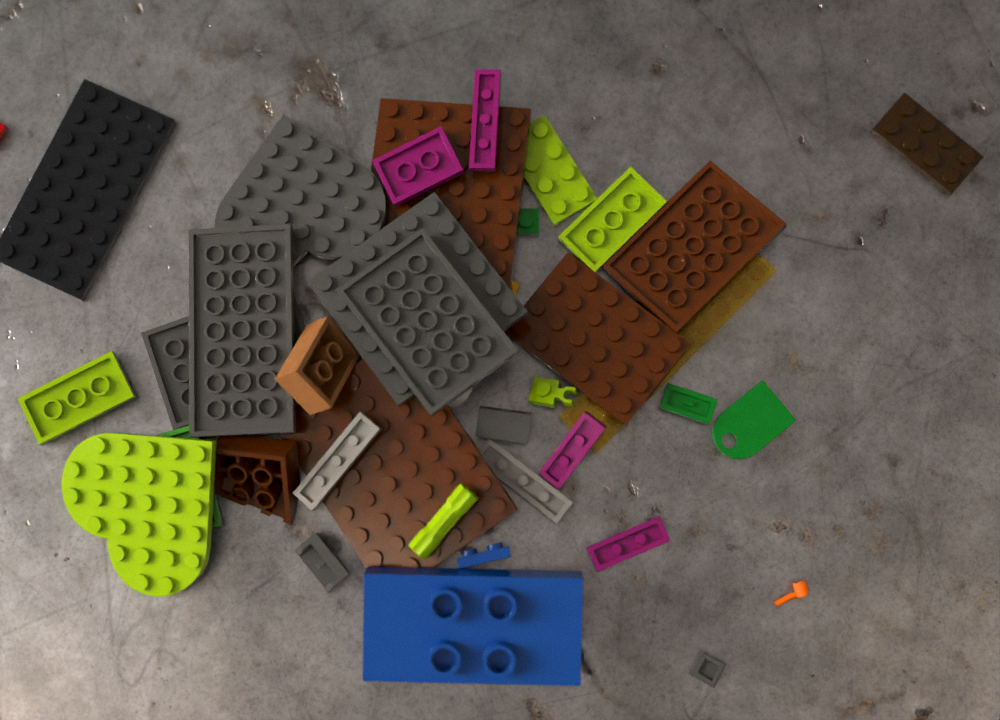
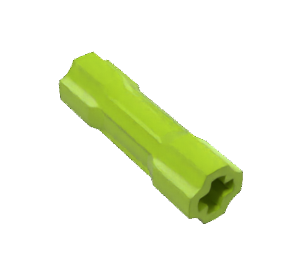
M463 483L459 484L425 528L421 529L408 544L409 547L424 560L428 559L440 545L441 540L457 521L468 512L479 497Z

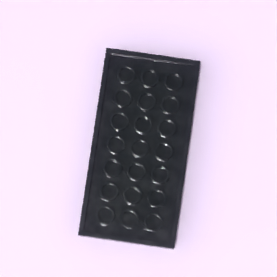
M84 79L0 237V263L79 300L85 301L176 121Z

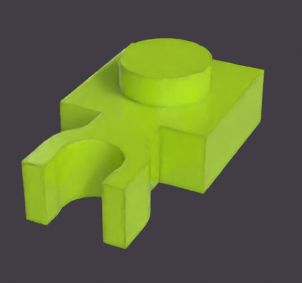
M535 376L528 401L530 404L555 408L557 401H560L566 406L574 407L573 400L566 399V396L568 394L577 395L578 391L576 387L567 386L561 388L560 380Z

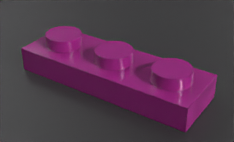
M585 411L538 474L559 490L607 426L588 411Z
M660 516L591 545L586 549L596 572H599L670 541Z

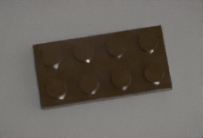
M905 92L870 131L948 196L958 188L984 157Z

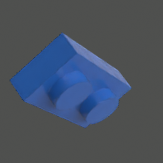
M501 542L488 545V551L477 553V549L461 552L462 557L457 558L458 567L462 569L511 557L509 546L503 547Z

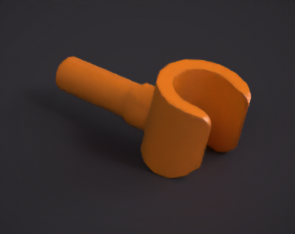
M803 580L792 583L794 592L774 601L776 606L779 607L792 599L806 596L809 593L807 582Z

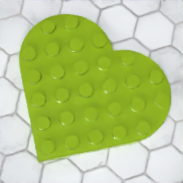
M109 432L87 438L69 455L63 469L61 481L62 495L66 508L74 521L84 530L95 536L108 539V552L115 571L134 590L149 596L162 597L173 595L188 588L204 572L211 551L216 440Z

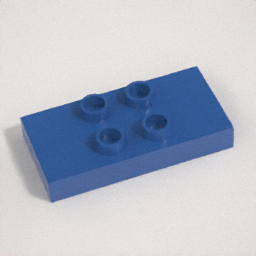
M367 567L364 573L363 681L581 686L582 571Z

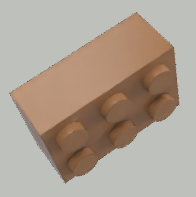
M326 316L306 325L275 380L309 415L332 408L360 354L344 332L329 316Z

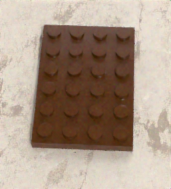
M709 161L614 253L602 267L603 270L659 320L670 327L676 334H679L786 228V223L712 161Z
M570 253L563 257L525 303L524 308L527 310L528 315L504 331L508 337L625 426L629 424L691 346L689 341L676 334L670 327Z

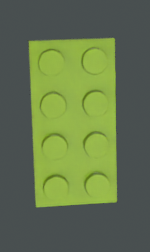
M543 115L531 122L524 180L553 227L589 207L597 197L546 116Z
M630 166L558 236V239L583 264L596 273L667 201Z
M110 351L17 399L38 444L44 445L135 399L136 396L115 352Z

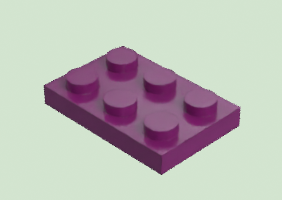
M442 126L372 160L394 207L464 174L463 168Z

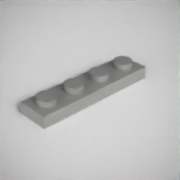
M359 412L293 494L312 511L316 510L382 428L365 413Z
M488 439L480 449V453L501 482L556 524L559 522L573 503L571 500L491 439Z

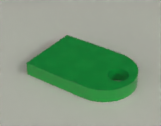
M762 380L717 417L712 428L713 442L724 456L736 460L746 459L760 451L793 424L796 419ZM725 434H731L736 440L735 446L731 449L724 447L722 444V437Z

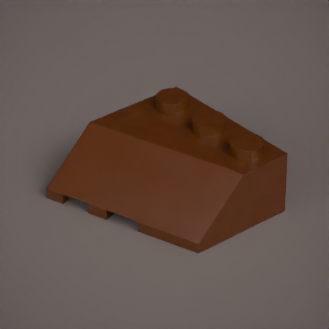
M246 435L218 437L216 440L215 494L243 506L249 504L261 509L260 513L270 516L272 513L284 518L283 522L292 525L298 498L293 492L300 485L297 442Z

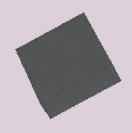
M701 651L689 675L714 688L726 664Z

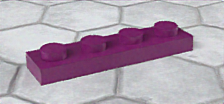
M475 69L469 157L470 171L496 172L501 70Z

